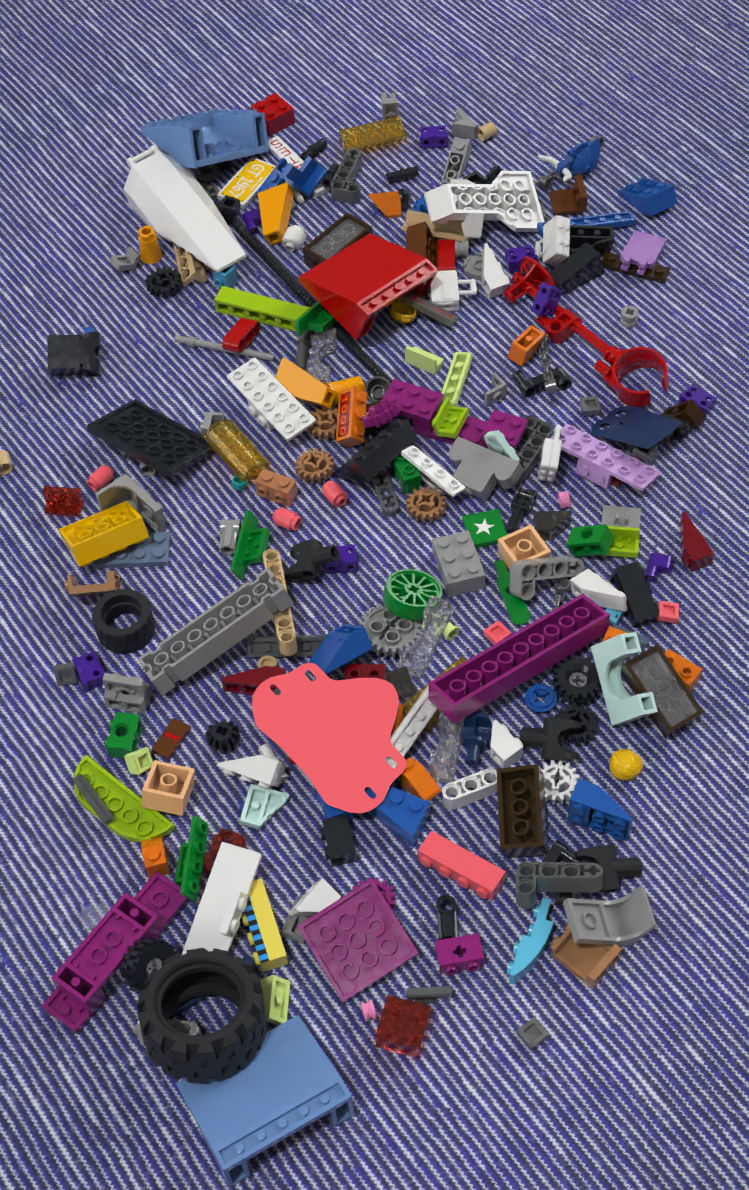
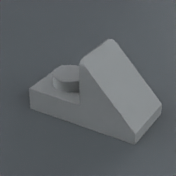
M462 108L457 109L456 117L454 118L455 122L452 124V135L476 139L477 126Z

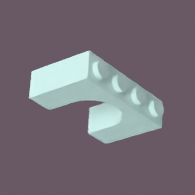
M636 632L619 634L591 646L612 726L628 723L658 712L653 692L631 696L622 684L621 667L624 660L642 652Z

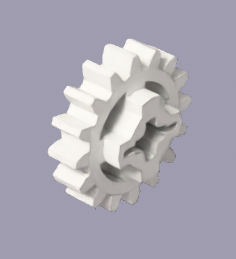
M551 760V765L549 766L544 763L542 772L545 802L551 799L553 805H555L556 801H559L562 805L564 799L570 801L578 779H580V776L576 774V768L570 769V763H567L565 766L562 765V760H559L558 764Z

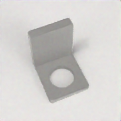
M495 372L492 373V386L494 388L485 393V405L487 407L506 397L507 384Z

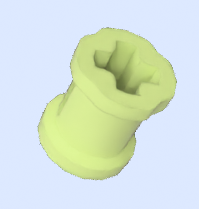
M445 615L439 617L433 626L434 629L439 630L445 636L444 638L447 641L454 639L460 630L458 626L450 623Z

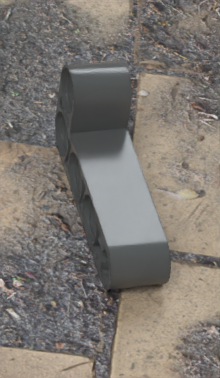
M350 148L346 152L331 181V197L335 201L348 204H357L361 201L360 185L354 182L362 165L361 151L358 148Z
M530 415L523 417L528 420V426L522 436L527 442L517 455L519 457L518 462H520L524 470L517 484H522L528 479L540 461L545 438L553 436L552 424Z
M522 862L516 868V902L519 907L524 909L531 908L536 904V892L596 893L603 888V868L597 863Z

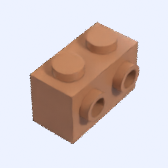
M266 469L261 471L255 481L257 496L287 507L291 506L298 495L296 480Z

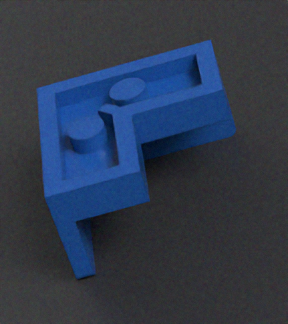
M308 156L299 169L289 163L281 177L310 198L328 171Z

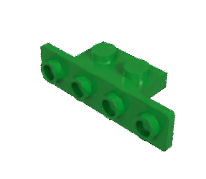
M317 301L295 321L296 335L301 336L307 330L324 333L337 320Z
M250 510L245 511L230 568L239 580L244 579L247 565L263 562V553L266 551L271 532L267 527L257 529L259 520Z
M197 815L192 817L188 843L180 845L174 882L181 886V895L192 902L197 901L209 827V824Z

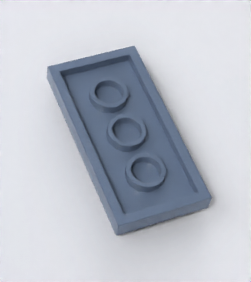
M170 531L148 532L149 537L143 542L129 545L123 551H115L104 559L99 558L92 561L93 569L169 566Z

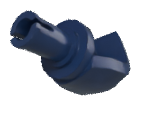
M473 712L465 717L463 727H461L462 745L467 748L465 764L469 766L478 765L479 751L486 748L492 732L491 720L488 715L482 712Z

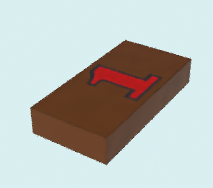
M173 718L151 749L152 753L170 761L190 732V725Z

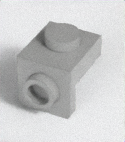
M128 247L126 255L111 256L110 262L117 271L135 270L139 255L132 247Z
M205 412L204 422L200 424V431L204 434L205 438L212 440L214 427L225 426L223 413Z

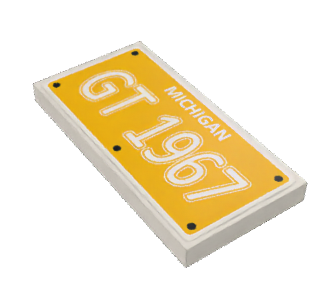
M251 157L217 194L218 200H222L225 195L239 199L241 209H245L257 196V190L276 166Z

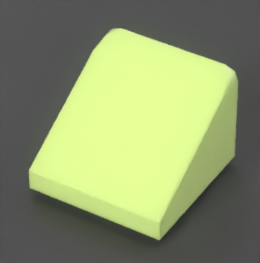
M148 747L124 756L130 774L139 775L150 769L153 765Z

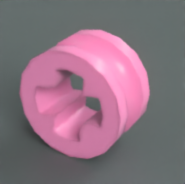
M372 999L368 1003L361 1002L365 1022H368L370 1018H373V1020L377 1019Z

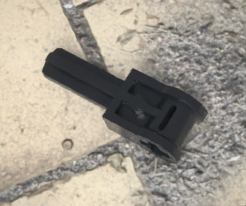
M520 485L518 486L511 503V511L513 512L505 528L506 532L511 534L517 531L523 515L529 516L537 498V490L530 491Z

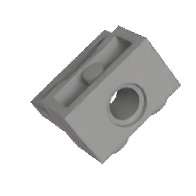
M105 673L102 680L106 689L103 696L106 707L145 714L152 695L149 684L138 677Z

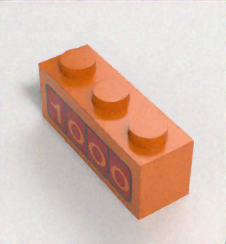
M355 386L339 392L336 442L347 447L364 443L365 427L361 416L366 413L367 392Z

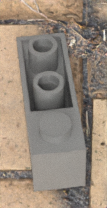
M454 137L441 183L451 184V179L461 178L472 150L470 140Z

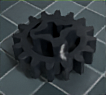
M165 266L162 269L157 267V271L151 270V275H146L145 283L147 291H150V295L155 294L156 297L162 295V298L165 295L171 297V293L176 294V289H181L182 279L177 269L172 271V267L168 269Z
M573 703V707H569L566 704L565 710L560 708L558 714H555L554 718L570 719L582 723L581 728H575L566 733L564 740H568L567 745H570L571 742H575L576 746L579 745V742L586 745L587 739L592 741L593 736L597 734L598 720H596V713L591 714V708L585 710L584 704L580 707H577L576 703Z

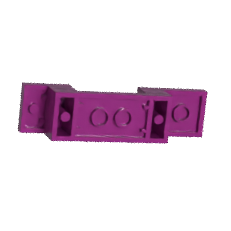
M393 379L381 402L385 401L386 404L388 402H397L400 408V413L398 414L413 419V431L415 434L449 445H453L457 437H461L488 449L484 436L490 431L499 430L505 436L508 444L515 450L528 426L527 419L494 410L488 422L468 416L456 438L436 436L432 427V421L444 402V394Z
M156 871L134 898L124 893L52 976L51 979L56 990L42 1005L43 1010L77 1034L106 1000L102 988L119 969L121 963H124L126 960L122 957L124 953H129L127 950L128 946H135L133 942L141 940L143 937L157 939L189 901V899L181 895V887Z

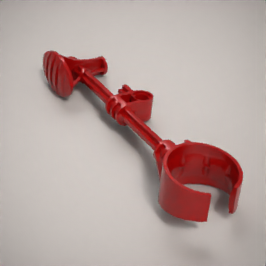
M525 256L522 258L520 272L513 274L512 281L514 283L503 294L505 299L513 304L515 300L525 294L531 295L535 299L542 282L555 287L556 284L549 272L541 264ZM523 269H525L526 275L524 277L522 276ZM558 304L554 312L556 317L552 320L546 315H538L536 321L545 328V333L549 336L551 342L561 343L576 332L604 355V360L609 362L611 367L598 360L594 369L603 375V381L616 391L618 399L624 404L636 407L651 404L649 390L633 391L620 384V381L626 374L639 368H653L660 371L664 375L661 382L662 388L667 392L669 387L667 364L657 351L647 347H633L627 350L619 349L616 346L610 347L585 327L580 317H577L570 309L564 310Z

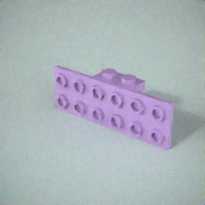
M566 424L562 428L559 438L562 441L561 449L579 458L575 473L605 489L610 486L613 476L641 491L646 489L660 476L661 472L654 467L623 453L621 450L592 437L590 434L578 430L572 425Z

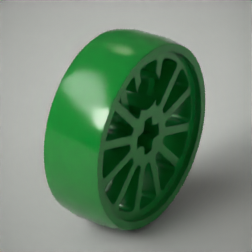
M403 569L392 573L388 577L383 591V601L386 608L394 615L411 621H421L433 617L437 613L442 600V587L440 583L430 574L414 569Z

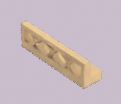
M412 210L407 211L406 221L402 227L403 231H407V227L426 221L435 237L455 239L461 242L470 239L464 237L461 225L464 220H449L446 224H433L428 213Z
M173 242L182 285L186 287L193 279L203 284L207 280L204 263L197 260L193 254L186 253L185 249L181 256L183 248L177 247Z

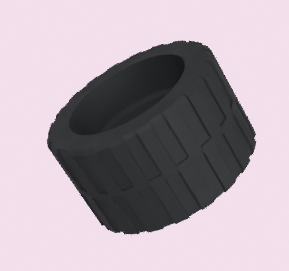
M128 588L112 590L104 594L95 603L96 605L92 610L93 624L101 645L108 651L116 654L134 653L137 650H141L153 638L155 622L148 599L139 591ZM122 614L140 616L135 624L127 628L114 629L108 626L115 617Z

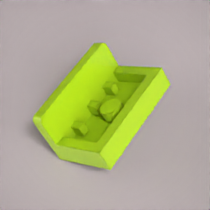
M445 399L432 421V427L436 436L456 438L470 414L469 409L452 406L450 399Z
M608 526L614 538L609 553L605 555L638 558L640 529Z

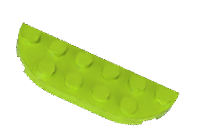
M85 755L79 762L74 776L77 777L79 774H82L111 812L114 820L106 826L115 834L129 841L141 842L161 836L164 837L175 829L174 824L158 811L143 808L142 799L89 756ZM74 784V790L81 805L101 821Z

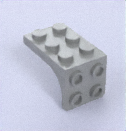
M126 474L115 479L96 493L100 512L128 501L158 532L167 531L163 506L158 501L155 502L148 491H143L136 480L133 481Z
M638 887L630 894L615 900L601 901L567 898L563 901L574 943L631 946L656 926L644 887Z

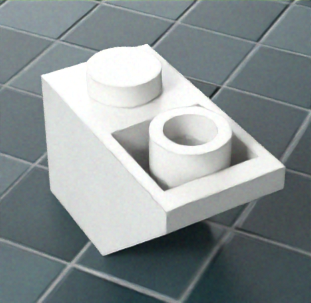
M495 719L492 724L490 757L500 768H508L523 757V744L518 738H514L509 733L508 728L504 724H500Z

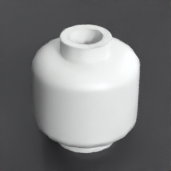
M297 225L286 229L282 242L287 250L294 251L302 248L306 239L304 229Z

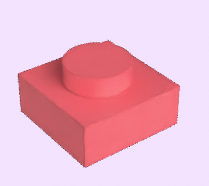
M659 601L657 605L659 609L658 621L677 624L679 620V603Z
M499 620L484 630V636L493 645L512 635Z

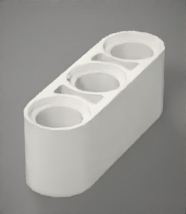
M491 768L485 769L446 784L442 790V803L444 807L450 810L457 809L497 793V771ZM467 788H474L475 790L470 791ZM449 795H455L456 797H454V798H449V797H447V796H449Z

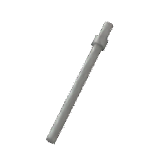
M175 335L174 339L175 342L184 343L190 347L199 346L274 361L275 354L244 349L241 353L223 349L222 344L199 340L193 336Z

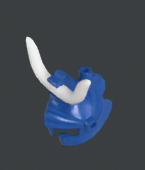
M596 138L589 144L587 142L577 144L572 150L567 151L568 158L560 162L549 156L538 155V158L556 166V170L565 175L563 182H566L575 175H586L595 170L600 155V140Z

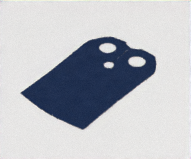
M623 406L615 408L607 414L606 418L598 420L591 427L594 435L649 449L671 434L682 421L636 406ZM619 411L627 412L624 416H615ZM626 421V424L620 425V422ZM601 424H610L607 429L601 430L598 428Z

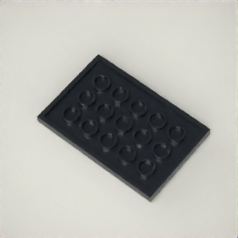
M136 399L87 425L89 433L169 478L214 453L218 447V444Z

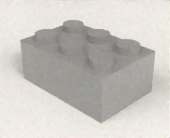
M469 530L432 539V554L448 597L485 589V573Z

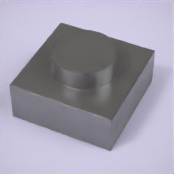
M598 396L580 398L583 416L601 414Z
M74 662L54 666L57 686L77 683Z
M535 1017L521 1026L516 1032L531 1051L549 1038V1033Z

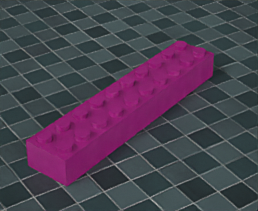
M581 594L429 682V701L455 724L606 634L609 628L610 614L585 594Z

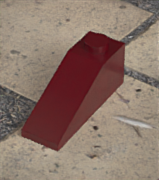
M682 512L680 519L681 559L683 564L691 572L711 565L714 552L686 512Z
M263 666L222 677L223 691L253 695L262 682L271 677L286 674V669L279 666ZM274 684L270 686L272 691L277 688Z

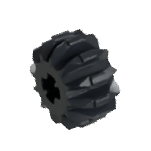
M223 718L222 722L215 720V725L209 724L208 731L205 733L206 742L214 752L219 750L223 754L224 750L231 752V747L237 748V742L240 741L241 737L237 725L234 726L232 720L226 722Z

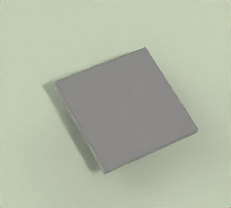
M603 505L602 525L640 529L641 508Z

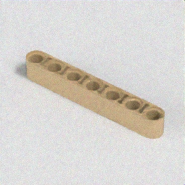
M276 549L264 551V568H269L287 591L279 551ZM288 607L282 612L278 610L273 614L279 650L285 656H291L297 652L291 608Z

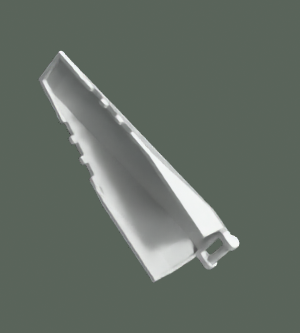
M155 145L150 146V149L133 158L126 159L128 166L131 168L124 186L128 203L157 234L169 242H174L177 247H182L186 253L193 254L197 260L203 262L217 273L247 257L213 200L188 168L182 166L170 155L159 151Z

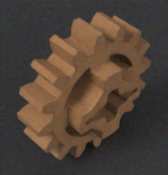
M322 407L321 410L315 408L316 412L310 411V414L316 419V426L313 424L307 428L308 434H312V438L318 436L320 441L322 438L328 441L329 437L335 439L337 432L335 421H337L338 409L332 410V407L331 409Z
M315 448L314 451L308 449V453L303 451L302 456H297V461H295V471L299 479L304 478V482L311 480L312 484H314L315 480L321 483L322 478L327 480V475H333L332 470H335L334 458L331 457L330 452L325 454V449L318 451V448Z
M420 486L419 491L413 489V494H408L406 510L410 512L411 518L415 516L416 521L422 519L423 523L426 520L432 523L433 518L439 520L440 515H444L446 497L443 496L442 491L437 493L436 487L430 490V486H427L426 489Z

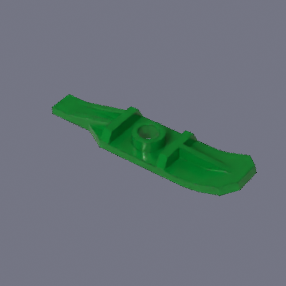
M503 560L495 561L494 565L498 573L497 586L511 623L516 626L526 624L530 619L526 603L523 599L507 594L510 591V573H508Z

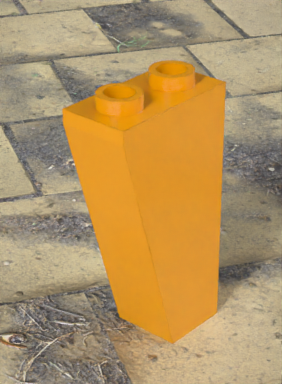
M288 182L258 193L263 236L269 246L282 242L283 235L288 228L294 192Z
M282 357L275 378L296 400L331 409L336 391L295 363Z

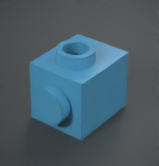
M233 265L219 273L212 270L214 284L218 288L222 286L232 288L238 282L237 270Z

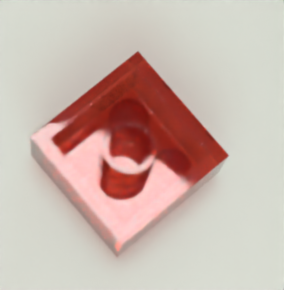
M387 995L375 1035L376 1048L420 1059L432 1016L431 1006Z

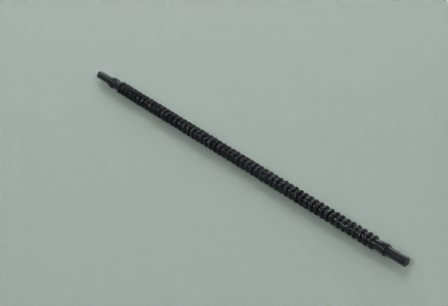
M235 219L233 220L231 225L240 234V237L295 292L306 306L312 307L317 301L306 292L298 281L274 259L269 251L241 223H238ZM335 322L328 328L374 377H383L390 384L393 380L379 368V365H376V362H373V359L353 341L350 335L338 323Z

